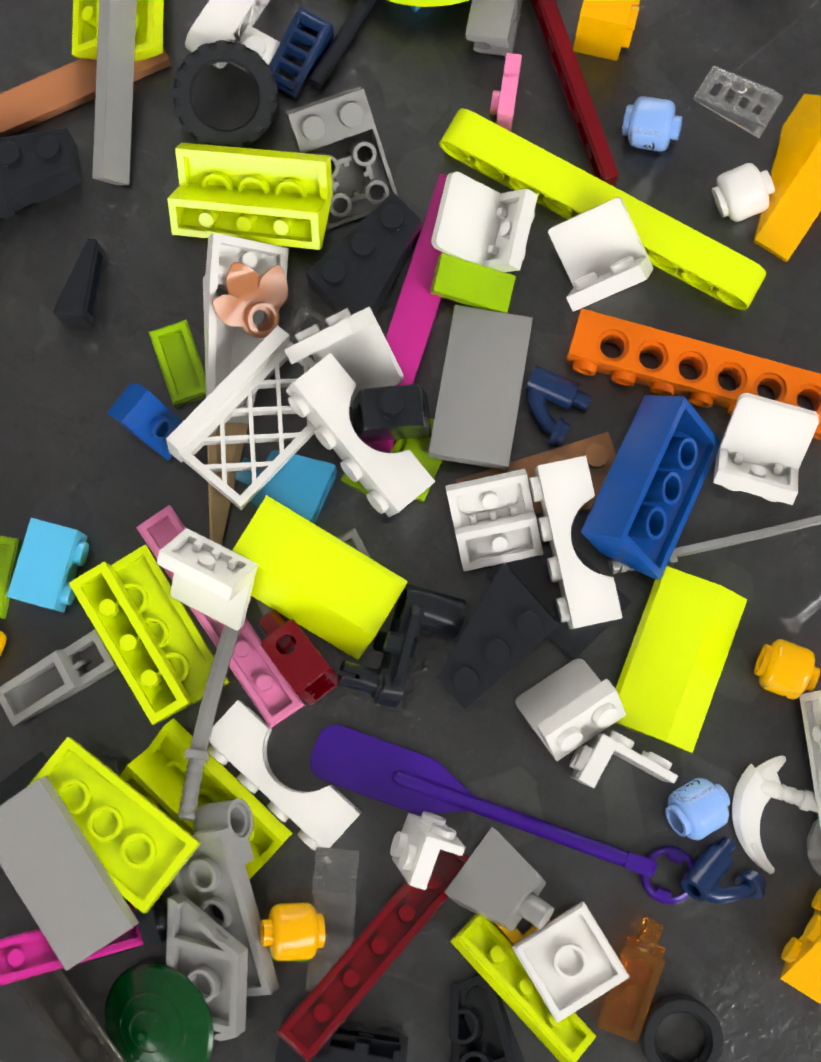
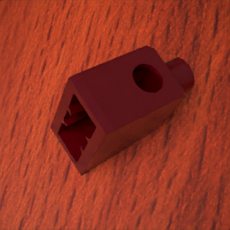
M272 610L258 621V627L267 637L261 642V647L295 693L306 703L312 706L337 686L338 674L294 619L286 622L279 612Z

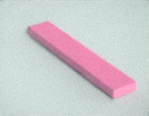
M170 505L136 527L157 560L159 551L186 529ZM163 567L171 581H173L174 573ZM190 607L217 648L225 625ZM245 617L243 627H241L229 667L268 726L273 728L305 706V704L261 647L262 640Z

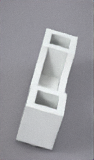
M329 353L286 389L290 396L288 402L300 417L304 418L306 416L315 426L316 430H314V433L319 442L328 450L333 448L342 459L340 465L346 475L354 482L359 480L368 491L367 499L373 508L379 513L383 514L385 512L388 517H391L410 504L430 487L435 480L410 450L398 453H384L370 448L361 441L355 433L349 417V404L357 384L332 353Z
M586 455L538 465L534 470L535 477L529 478L533 501H540L544 517L538 518V525L542 541H549L553 557L547 558V565L551 581L559 582L562 597L556 598V606L561 623L568 622L570 630L623 618L614 577L601 575L587 568L577 557L571 542V527L576 513L595 496Z
M237 700L213 726L209 741L211 745L207 751L224 766L228 762L232 763L241 772L237 779L249 791L255 794L260 790L271 800L267 807L281 821L285 823L290 818L301 828L297 835L307 846L314 851L321 847L326 852L362 812L332 784L323 789L309 792L298 791L283 784L274 775L267 758V744L272 728L246 703Z

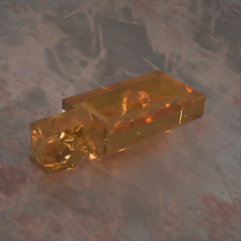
M644 917L637 938L628 935L626 944L622 946L619 960L630 978L607 991L596 1021L597 1028L638 1042L665 964L663 957L666 949L658 946L664 928L660 922Z

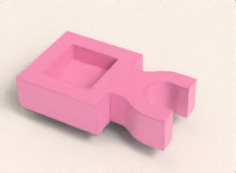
M506 53L501 91L493 90L490 114L497 115L496 124L508 131H511L522 59V55Z

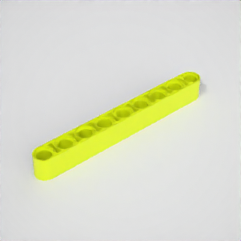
M463 108L459 109L439 143L441 149L452 158L514 191L527 188L538 194L536 203L566 219H571L609 200L621 197L652 265L735 309L747 310L766 277L765 269L751 259L473 111Z

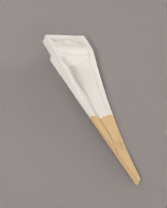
M213 233L208 237L206 273L203 277L206 398L266 338L252 337L241 326H228L216 315L212 300L223 294H228L226 289L228 269L233 262H239L249 266L261 276L273 266L279 265L287 278L289 248ZM262 310L256 311L253 315V322L260 324L264 319ZM257 391L252 395L253 406ZM248 401L241 408H248ZM249 416L231 417L225 423V436L246 435L249 426ZM220 429L213 437L220 436ZM244 443L226 444V463H240ZM207 445L208 464H222L221 445ZM237 471L227 472V484L233 490ZM213 472L222 480V472ZM208 482L210 540L222 546L231 501Z

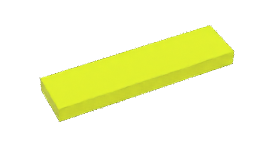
M475 913L450 942L559 1062H577L596 1038V1035L575 1012L560 1022H556L514 952L513 944L492 921Z

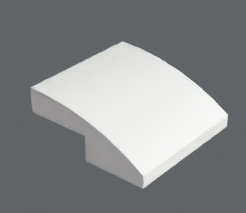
M525 469L445 486L463 572L543 555L537 518L534 513L528 476Z

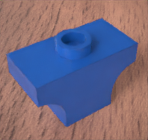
M131 382L107 414L158 455L169 461L173 455L169 453L166 438L183 421L150 391L140 384L136 385Z

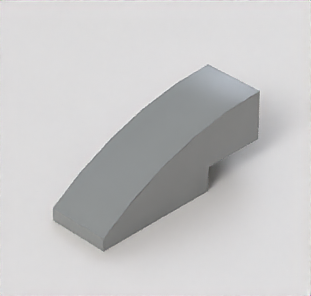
M94 629L65 649L54 651L0 686V704L12 727L17 726L117 670L118 666L98 632Z

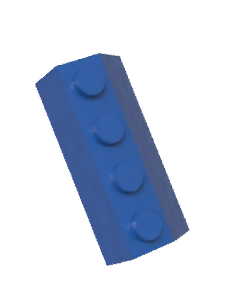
M644 395L581 530V533L601 554L658 580H661L721 444V441L685 397Z

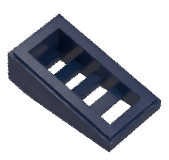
M299 7L290 22L269 65L276 81L277 91L295 101L334 38L333 25L329 21L302 7ZM304 30L316 36L317 38L307 34L306 32H304ZM297 41L311 48L310 52L308 53L296 47ZM288 56L304 63L302 68L286 60ZM280 69L297 77L295 82L279 75Z

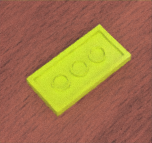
M67 737L29 785L41 777H48L121 895L142 913H147L200 846L201 842L73 738Z

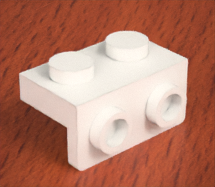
M424 811L422 816L408 813L402 832L398 831L395 834L390 850L393 862L408 884L426 890L440 849L463 856L466 848L456 836L457 832L445 824L447 820L431 812Z

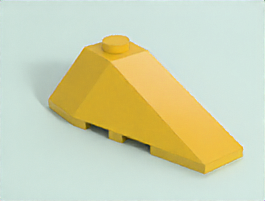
M803 94L782 126L778 149L770 172L775 192L769 194L768 209L760 213L753 240L754 243L786 263L821 212V95Z

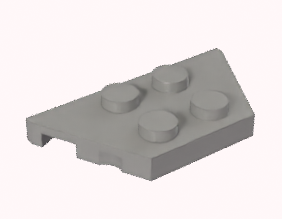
M176 893L168 898L166 966L174 968L186 976L204 997L213 1021L214 1040L224 1041L236 1038L246 1030L248 948L184 894Z

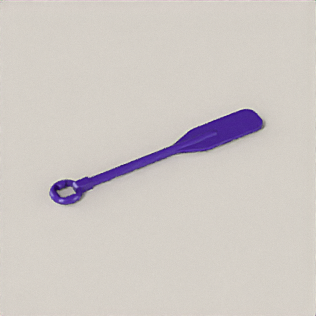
M334 724L327 726L320 732L311 754L310 766L314 775L323 781L415 814H422L424 811L431 813L470 811L640 874L644 890L659 903L672 905L683 902L689 897L684 890L674 896L671 895V890L660 886L654 890L649 881V877L654 875L657 866L654 860L660 855L667 854L668 860L678 864L684 860L688 865V869L692 868L695 861L689 853L679 847L668 845L659 847L646 857L477 797L468 791L438 761L431 757L342 725Z

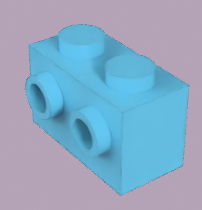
M31 518L6 597L64 613L66 606H70L76 596L69 582L75 579L78 566H83L86 562L89 552V543L86 542L88 536L76 529Z

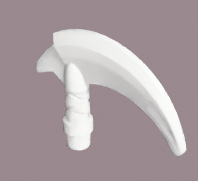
M782 755L769 759L756 768L751 763L738 780L732 799V822L737 839L749 858L768 874H773L775 869L767 859L761 844L760 820L763 809L769 799L778 798L780 801L784 800L786 803L795 804L801 810L807 812L810 810L818 813L814 792L806 789L804 791L798 790L785 784L781 785L777 772L786 762V757Z

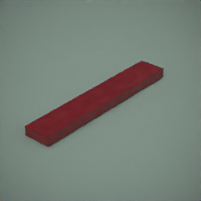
M530 0L593 176L615 187L619 173L556 0Z
M440 849L426 890L410 886L405 881L275 1033L306 1062H310L449 897L444 892L470 857L465 853L461 856Z

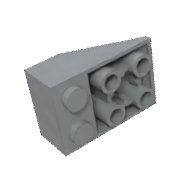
M355 87L285 112L299 153L331 156L333 194L327 220V230L369 215L392 192L398 196L364 88Z

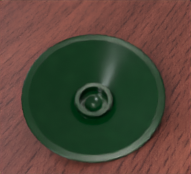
M143 963L127 969L115 980L106 1000L105 1026L110 1044L120 1062H209L214 1043L212 1017L204 997L186 976L174 968L163 964Z

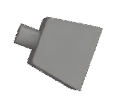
M491 827L444 892L458 905L510 931L515 929L522 918L538 929H541L549 921L554 911L551 905L538 897L546 884L544 879L493 827Z

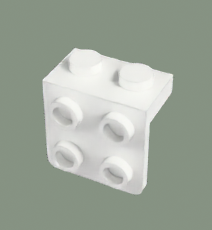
M460 172L449 173L446 178L432 235V245L435 249L448 255L502 272L518 271L521 269L522 261L526 254L525 248L531 223L535 215L534 210L538 194L527 188L499 193Z
M370 306L353 315L346 308L326 319L329 325L328 328L320 331L317 324L297 333L295 337L298 343L284 349L291 364L311 354L316 363H318L329 353H332L357 384L351 396L349 407L352 406V401L361 389L396 386L404 379L403 372Z
M741 394L716 454L713 483L722 485L728 490L758 495L771 502H783L793 505L798 494L799 467L819 424V415L812 410L754 394Z
M581 658L572 660L519 695L515 701L518 710L556 761L626 716L614 686L608 679L601 682Z
M613 730L612 732L606 731L605 734H597L589 740L587 745L579 746L568 765L574 769L570 775L571 778L592 788H595L612 754L664 782L675 783L678 775L669 771L672 766L671 762L650 751L649 753L643 751L642 754L633 751L632 747L635 742Z

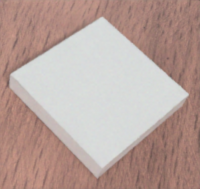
M584 901L548 922L543 928L537 929L512 945L514 952L557 1023L630 978Z

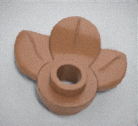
M233 262L226 275L228 294H223L212 300L214 311L218 318L228 326H241L248 335L255 338L267 337L279 324L280 316L278 309L288 297V284L285 273L281 266L276 265L259 276L249 266ZM262 310L264 319L260 324H255L253 322V315L256 311Z

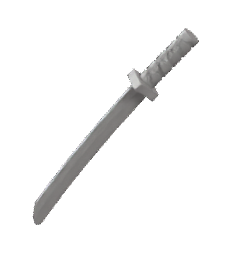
M821 515L676 547L667 566L674 568L675 563L678 562V557L821 524ZM612 558L608 560L609 570L612 575L634 570Z
M225 625L201 701L190 749L186 748L184 757L185 761L188 762L178 819L194 821L195 808H197V798L203 774L202 770L204 769V763L209 764L210 754L207 749L214 719L241 628L236 631Z

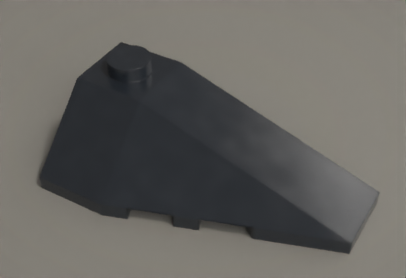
M477 975L452 984L450 990L449 1038L452 1040L451 1062H524L501 997L481 975Z

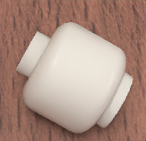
M746 163L720 174L717 178V187L712 188L713 198L723 218L728 216L735 222L766 211L769 207V194L775 192L768 171L760 172L752 163Z

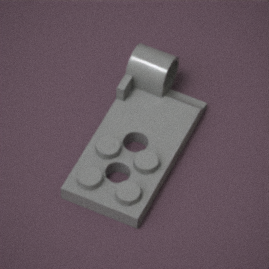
M232 799L203 804L197 809L194 819L195 832L190 834L200 841L201 844L171 881L170 887L173 895L176 893L184 894L248 948L247 997L271 995L280 986L269 947L261 945V919L245 866L254 860L249 842V837L253 831V814L246 801L243 799ZM212 905L220 908L224 916V922L215 917Z

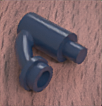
M536 365L525 389L527 391V402L535 419L550 436L548 445L553 446V444L561 447L571 425L564 422L562 417L556 422L547 410L544 401L548 400L568 410L572 404L586 411L592 396L578 390L579 383Z
M723 837L717 845H708L681 881V886L690 897L697 901L707 900L712 903L724 904L748 897L759 900L765 894L767 883L761 874L747 869L744 873H739L735 878L736 885L725 887L718 885L719 881L733 864L731 854L736 849V845L732 840Z

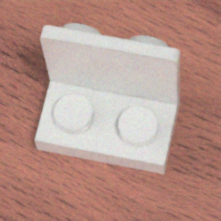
M616 197L555 225L548 231L574 287L566 297L573 312L647 280L654 269L621 197Z
M186 528L164 546L158 555L157 564L174 573L170 591L171 597L238 631L245 622L258 564Z

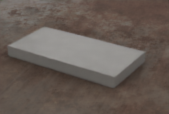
M459 305L454 306L428 458L508 471L533 317Z
M47 776L39 778L0 805V865L66 971L139 923Z

